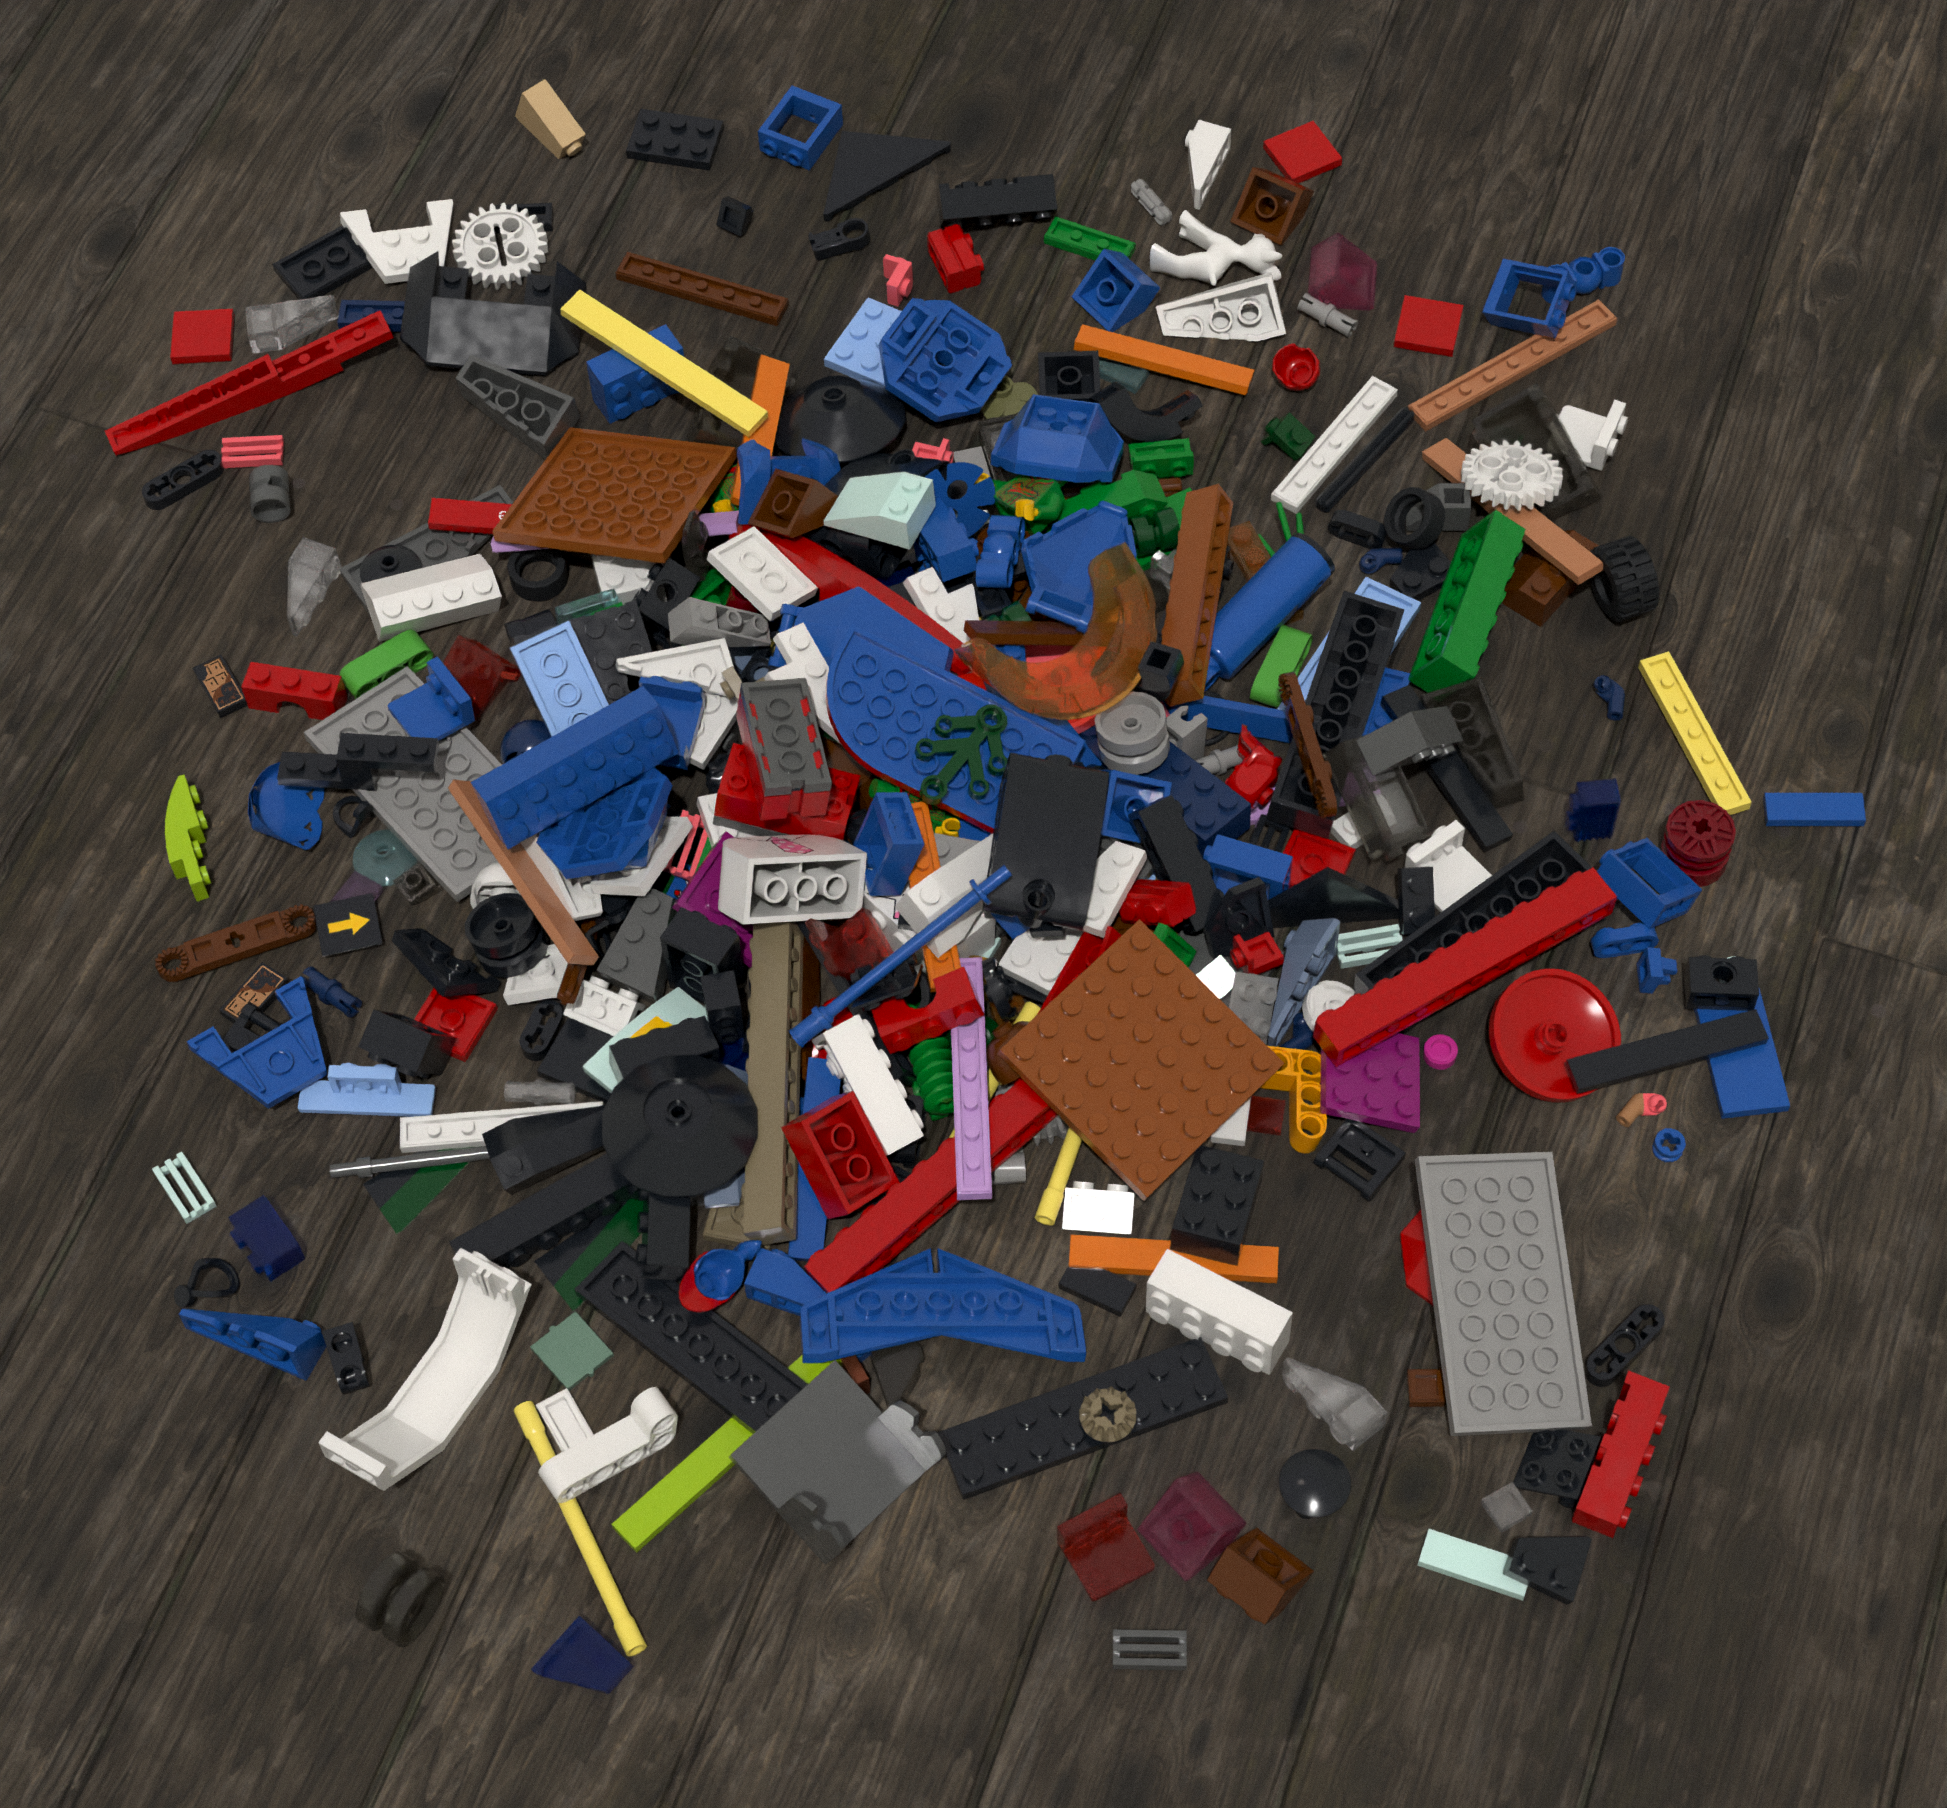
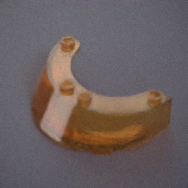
M1126 542L1107 548L1090 561L1088 574L1093 590L1091 619L1082 638L1064 655L1046 662H1024L1014 659L1013 656L1009 657L1003 654L983 638L970 639L954 649V651L974 674L1009 702L1024 711L1055 720H1072L1093 716L1119 703L1141 680L1137 668L1150 642H1156L1158 631L1155 630L1154 609H1156L1153 591Z

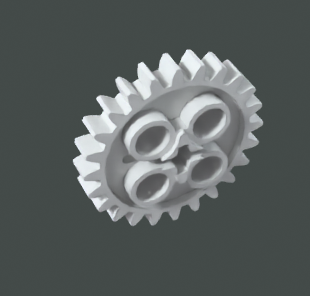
M492 203L490 204V211L487 212L482 207H479L480 215L476 216L469 213L470 222L461 221L462 230H455L456 239L452 240L457 266L458 268L469 269V277H472L473 284H477L482 280L484 288H487L490 283H494L495 289L499 290L501 283H505L506 287L511 289L512 281H516L521 286V278L523 276L527 278L528 274H532L531 270L540 272L539 262H546L545 253L548 252V240L543 224L538 223L535 214L529 217L527 208L519 213L517 204H514L508 210L505 203L501 204L500 209H496ZM495 226L500 228L507 261L506 266L501 265L494 232Z
M1503 440L1502 445L1491 441L1490 447L1480 444L1479 450L1472 448L1471 454L1465 455V461L1462 463L1461 482L1465 483V490H1472V497L1481 495L1480 502L1483 503L1491 500L1492 507L1500 503L1503 504L1505 510H1508L1510 505L1515 506L1518 511H1521L1522 505L1532 510L1534 503L1543 507L1545 501L1552 502L1553 497L1559 495V489H1561L1563 480V469L1558 467V460H1551L1552 454L1542 455L1543 448L1532 450L1530 443L1522 447L1519 441H1516L1514 445H1509L1506 440Z

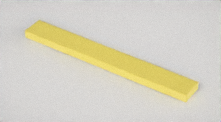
M579 290L560 309L563 317L744 435L750 437L768 418L767 410L585 292Z

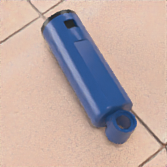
M1294 533L1216 614L1204 692L1214 684L1218 677L1227 680L1232 679L1335 572V565L1330 556L1309 536L1302 533Z

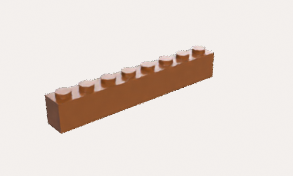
M1219 484L1187 492L1184 507H1182V521L1178 531V545L1174 555V569L1170 579V594L1166 604V618L1162 628L1161 644L1181 650L1184 667L1169 697L1164 700L1169 707L1200 700L1204 697L1233 502Z

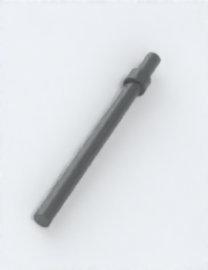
M486 1146L372 1159L369 1156L357 1158L356 1162L331 1164L330 1175L331 1178L353 1175L365 1178L373 1177V1173L479 1161L490 1158Z

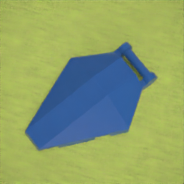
M1099 501L1098 505L1090 510L1082 508L1054 523L1051 531L1045 534L1037 532L1023 540L1021 554L1032 591L1025 612L1033 615L1036 612L1077 627L1076 631L1086 634L1093 618L1139 595L1142 582L1140 571L1136 569L1135 565L1137 557L1132 526L1128 525V512L1125 508L1106 501Z
M859 586L804 608L790 604H782L780 614L783 616L779 633L792 628L793 625L797 626L804 623L829 668L838 646L852 623L950 672L954 653L953 649ZM775 646L774 655L770 656L768 667L778 669L787 665L778 647Z

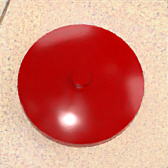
M1561 969L1535 970L1516 979L1499 995L1492 1009L1489 1021L1491 1049L1502 1072L1517 1088L1526 1094L1548 1102H1571L1597 1090L1576 1093L1565 1066L1567 1059L1621 1045L1618 1019L1605 995L1585 978Z

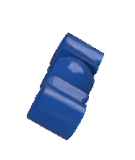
M1606 247L1599 253H1592L1591 258L1578 257L1569 264L1564 262L1561 265H1551L1549 268L1568 271L1576 283V293L1589 294L1596 290L1597 287L1603 289L1605 286H1615L1621 281L1625 255L1618 248ZM1543 285L1542 298L1551 304L1557 288Z
M991 515L987 530L988 537L984 540L983 550L980 555L981 559L977 562L976 584L977 587L1010 589L1014 575V566L1017 564L1019 551L1025 537L1024 517Z

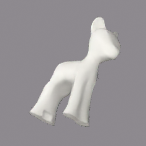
M1187 210L1183 211L1179 219L1181 224L1179 237L1197 244L1205 249L1206 252L1178 256L1168 252L1156 243L1152 245L1150 251V270L1152 272L1165 273L1181 279L1192 278L1211 283L1213 286L1216 285L1217 280L1222 277L1228 267L1234 262H1241L1261 275L1272 272L1274 281L1281 278V272L1275 266V261L1280 260L1282 254L1276 252L1270 239L1266 238L1263 234H1254L1248 243L1241 246L1229 237L1208 228Z

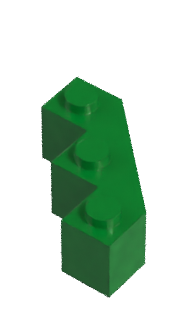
M1131 470L1121 474L1122 479L1107 485L1105 482H1098L1080 489L1081 494L1066 499V506L1061 510L1058 518L1055 521H1051L1041 533L1045 534L1051 531L1054 523L1082 508L1086 510L1092 509L1098 505L1099 501H1106L1125 508L1128 512L1127 518L1144 513L1152 517L1153 512L1163 509L1168 504V501L1156 475Z

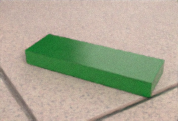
M1056 216L1044 235V244L1095 261L1103 249L1124 253L1129 259H1131L1136 250L1135 242Z

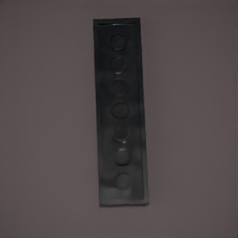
M623 1241L574 1289L576 1296L752 1434L808 1385L714 1311L698 1313L684 1308L679 1299L680 1285L675 1281L640 1278L641 1265H636L635 1263L636 1251Z
M1199 1337L1198 1340L1193 1339L937 1433L944 1443L946 1460L961 1497L965 1500L1228 1403V1396L1204 1342ZM1112 1386L1120 1392L1125 1391L1131 1401L1135 1403L1136 1423L1132 1431L1123 1439L1115 1442H1101L1093 1439L1084 1431L1080 1423L1079 1409L1084 1397L1089 1396L1096 1388L1101 1390ZM1103 1403L1102 1414L1099 1416H1106L1114 1425V1412L1118 1410H1110Z

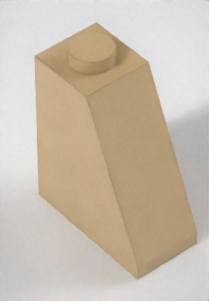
M546 79L522 93L515 115L518 121L558 159L566 155L571 157L577 154L583 147L582 144L586 134Z

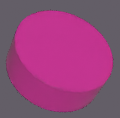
M1434 1035L1425 1042L1423 1058L1434 1069H1447L1456 1061L1458 1053L1457 1044L1449 1036Z

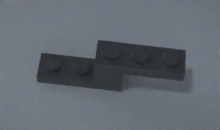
M341 733L337 755L282 752L277 780L279 785L375 791L379 769L435 772L439 742L438 738Z

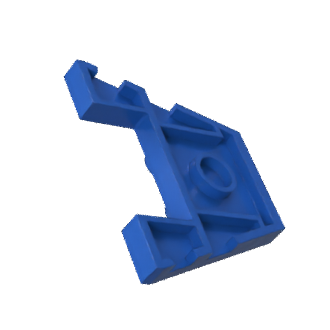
M301 976L275 991L277 999L291 1020L234 1053L230 1052L214 1026L187 1041L188 1048L268 1109L327 1075L305 983Z

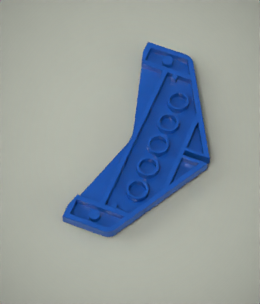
M930 1248L806 1302L800 1312L802 1363H823L941 1335L1065 1362H1085L1086 1358L1081 1312L1074 1302L937 1248L936 1256L938 1273H933Z

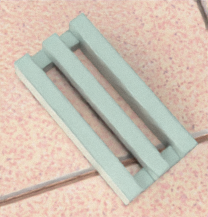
M1395 924L1339 934L1336 954L1340 968L1370 964L1390 950L1375 951V949L1397 945L1403 940L1399 934V925ZM1359 951L1369 952L1345 957V954Z
M181 1151L176 1154L177 1158L173 1161L169 1158L164 1161L165 1165L159 1168V1166H156L152 1170L185 1223L188 1224L217 1206ZM181 1166L184 1168L206 1202L205 1204L200 1206L177 1168ZM167 1174H172L194 1210L188 1213L165 1177Z

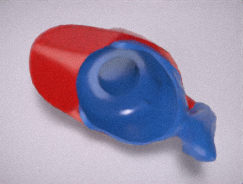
M761 1240L741 1242L733 1250L713 1249L699 1255L688 1267L680 1283L679 1299L682 1306L687 1310L700 1313L710 1311L731 1299L742 1285L745 1262L752 1260L758 1254L762 1244Z

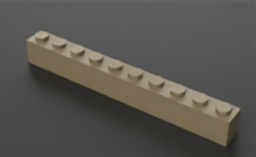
M794 921L753 924V938L750 939L752 967L749 969L751 997L748 999L750 1027L747 1029L749 1058L746 1059V1071L748 1074V1090L758 1109V1139L747 1164L744 1166L745 1183L742 1184L741 1188L744 1199V1214L741 1216L740 1224L743 1234L750 1240H761V1245L796 1240L798 1160L781 1129L782 1126L799 1117L801 1046L793 1039L789 1030L802 1020L804 935Z

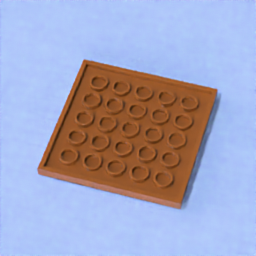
M570 427L493 529L494 540L510 544L536 546L538 548H552L567 552H582L597 556L604 555L665 564L736 460V448Z
M1140 919L998 1052V1055L1143 1201L1175 1172L1284 1064Z

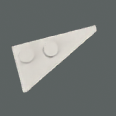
M725 638L616 660L618 672L647 678L659 676L675 683L688 681L697 684L705 692L722 696L726 695L719 684L724 681L721 672L733 666Z

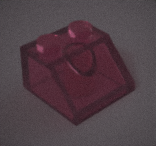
M1336 233L1311 249L1308 293L1327 305L1330 303L1335 305L1338 309L1370 311L1375 306L1377 262L1340 233Z
M1195 1472L1176 1479L1137 1530L1186 1582L1225 1551L1226 1547L1232 1543L1247 1523L1199 1472Z

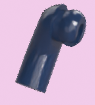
M1402 548L1371 549L1360 559V569L1364 573L1372 574L1386 564H1400L1403 561Z
M1606 675L1598 676L1594 681V688L1596 693L1608 703L1607 717L1614 721L1621 720L1623 718L1625 702L1623 688Z
M1300 1012L1293 1018V1038L1280 1045V1047L1306 1050L1313 1044L1314 1032L1307 1025L1303 1012Z

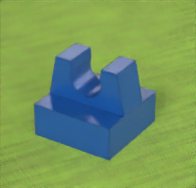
M1647 947L1637 962L1640 993L1653 994L1658 985H1669L1671 982L1670 975H1675L1678 972L1676 960L1661 957L1660 948Z

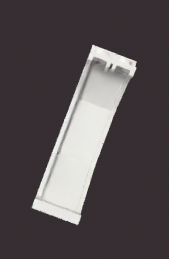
M460 1248L453 1257L458 1273V1283L440 1332L388 1406L340 1439L327 1431L319 1441L321 1450L326 1458L383 1491L445 1449L500 1371L532 1284L518 1277L513 1271L491 1262L479 1252L473 1251L471 1254Z

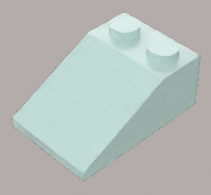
M907 472L850 478L824 519V525L910 550L936 506L933 480Z

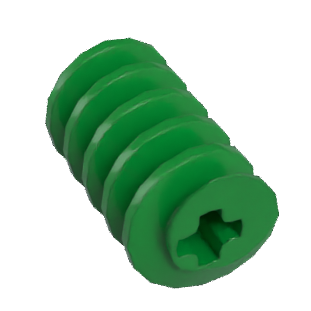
M935 1037L922 1041L909 1054L910 1062L913 1064L914 1075L917 1076L916 1082L920 1088L919 1092L924 1100V1108L928 1113L935 1115L954 1112L952 1051L947 1049L949 1041L945 1037Z

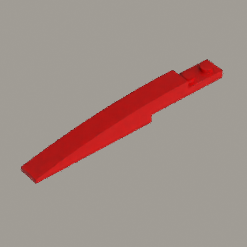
M379 310L273 361L269 354L260 357L105 430L106 436L113 452L117 456L184 435L265 405L343 371L340 363L394 337Z
M749 524L739 525L737 533L729 534V540L753 526ZM756 528L820 589V601L859 586L953 649L951 671L962 675L983 665V659L948 630L896 592L853 564L802 535L794 538H784L782 535Z

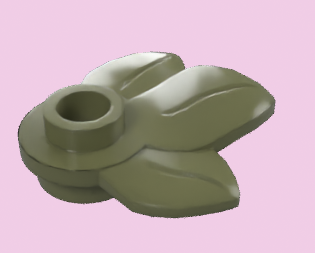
M1005 376L982 408L983 416L990 423L995 422L1002 416L1009 422L1014 419L1033 394L1038 395V393L1030 384L1025 382L1013 383L1008 376Z

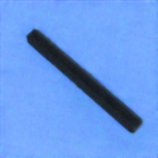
M1402 407L1316 498V508L1320 509L1323 513L1329 512L1414 421V412L1407 407Z

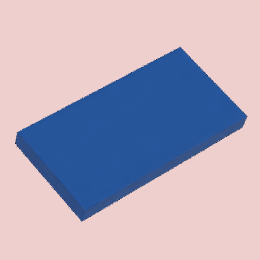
M1760 988L1754 1009L1757 1010L1768 1035L1767 1043L1706 1059L1721 1119L1789 1111L1790 1108ZM1694 1009L1697 1024L1747 1012Z

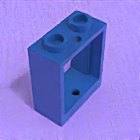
M791 86L758 130L760 151L769 156L787 161L794 166L810 170L843 126L842 105L798 87ZM791 115L818 124L806 143L778 133Z
M1503 259L1482 313L1490 325L1556 338L1559 328H1562L1565 324L1566 310L1569 302L1575 298L1577 291L1576 283L1568 271ZM1519 281L1557 288L1545 320L1507 313Z
M876 792L853 843V846L867 853L865 883L870 896L901 895L924 846V841L907 792Z
M1218 834L1213 846L1207 845L1203 859L1207 860L1213 870L1212 879L1217 889H1220L1224 895L1229 888L1260 877L1265 883L1268 900L1290 888L1293 856Z
M1648 838L1634 843L1630 841L1617 850L1610 849L1599 861L1601 864L1597 870L1599 875L1616 894L1617 899L1649 929L1686 914L1702 891L1690 877ZM1633 868V869H1634L1643 879H1645L1660 895H1658L1654 890H1652V889H1651L1636 873H1634L1631 869Z

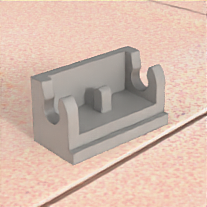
M1181 706L1167 717L1169 741L1192 759L1197 760L1204 756L1208 718L1200 713L1194 716L1191 721H1184L1181 717L1187 714L1189 707Z

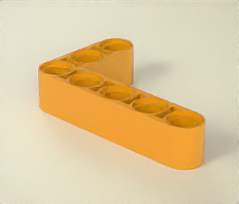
M1268 1046L1284 1064L1279 1069L1280 1071H1277L1260 1088L1289 1091L1290 1144L1293 1149L1300 1153H1311L1318 1147L1327 1127V1114L1320 1113L1321 1055L1310 1050ZM1303 1069L1309 1070L1313 1075L1307 1074ZM1302 1099L1309 1100L1313 1105L1305 1103ZM1302 1129L1309 1130L1313 1135L1304 1133Z

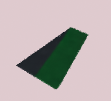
M465 1148L430 1150V1151H418V1152H415L414 1154H423V1153H431V1152H439V1151H448V1150H456V1149H465ZM469 1162L382 1172L363 1183V1185L395 1233L398 1234L414 1220Z
M638 1199L626 1201L614 1213L608 1216L601 1215L589 1223L584 1230L573 1234L534 1261L572 1311L576 1310L584 1302L576 1296L574 1289L621 1241L630 1247L641 1234L637 1232V1218L639 1212H643V1201H638Z

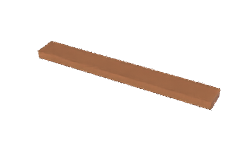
M1598 299L1566 317L1565 324L1562 328H1559L1556 338L1535 334L1408 405V409L1414 412V420L1426 432L1615 326L1617 317Z
M1445 438L1422 451L1423 460L1451 483H1464L1461 482V470L1466 453L1449 439ZM1470 490V498L1491 514L1497 510L1526 529L1522 540L1578 585L1603 571V562L1534 507L1531 510L1527 506L1522 505L1521 511H1518L1513 505H1510L1508 510H1505L1503 504L1500 503L1492 507L1491 500L1482 503L1480 502L1481 495L1472 497V490Z
M453 779L448 787L449 791L567 963L594 965L599 958L598 954L521 843L507 849L492 829L472 787V781Z

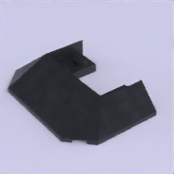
M438 251L410 267L400 340L407 347L411 346L419 354V359L426 366L462 369L469 356L473 355L514 373L547 376L555 371L556 366L564 360L568 359L570 361L579 355L582 328L563 317L560 309L579 290L586 293V282L558 261L555 276L527 275L524 304L466 299L469 269L439 266Z

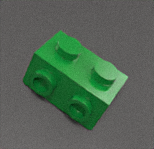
M1189 438L1128 444L1131 470L1154 474L1157 478L1193 475L1194 454L1190 449Z

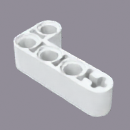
M657 1387L646 1389L632 1402L629 1416L550 1458L540 1467L538 1474L558 1503L567 1502L666 1447L676 1435L678 1415Z

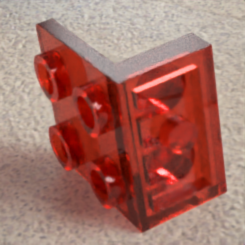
M461 635L457 636L443 661V664L470 696L475 720L480 718L500 681L503 682L505 678L518 681L521 675L517 666L479 641Z
M863 907L839 928L812 918L805 922L810 931L809 938L811 942L820 949L825 958L823 961L825 967L834 976L838 975L851 980L850 974L855 972V968L872 963L873 966V962L876 960L881 963L884 957H888L894 952L871 911Z
M1121 1493L1057 1526V1543L1093 1602L1155 1569L1153 1560L1127 1519L1128 1505Z

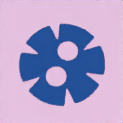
M966 462L950 463L947 465L946 481L938 469L930 472L925 478L933 480L935 498L940 497L947 507L951 506L957 511V522L964 524L968 537H970L984 525L990 516L989 513L977 507L993 505L995 503L993 497L995 495V486L991 477L974 485L983 472L981 467ZM956 480L966 482L968 489L962 498L951 499L948 497L947 489L952 482Z

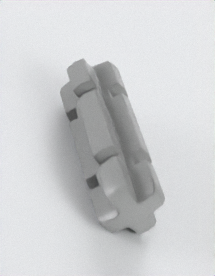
M1138 179L1131 184L1132 194L1139 199L1138 201L1151 216H1155L1154 219L1159 225L1164 226L1172 220V212L1164 205L1155 192L1148 188L1149 185L1143 179Z

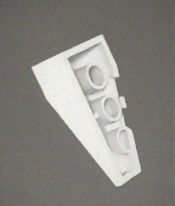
M1272 272L1156 306L1163 336L1261 341L1286 334Z
M540 832L521 842L523 848L574 921L601 916L603 913L601 895L595 894L589 885L595 875L566 879L536 843Z
M993 834L928 875L903 895L895 908L916 933H919L973 890L969 883L970 880L974 879L979 885L987 878ZM979 901L926 944L937 958L964 939L982 911L983 901Z

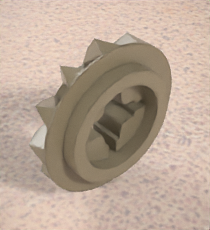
M1112 1386L1101 1390L1096 1388L1093 1393L1084 1397L1079 1409L1081 1426L1095 1440L1101 1442L1121 1440L1135 1426V1403L1131 1401L1125 1391L1120 1392ZM1103 1403L1110 1410H1118L1114 1412V1425L1106 1416H1099L1102 1414Z

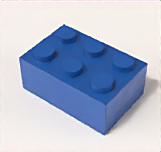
M666 324L648 332L649 335L684 357L683 347ZM614 349L586 362L593 401L609 424L619 419H624L644 407L651 406L667 396L678 393L677 390Z

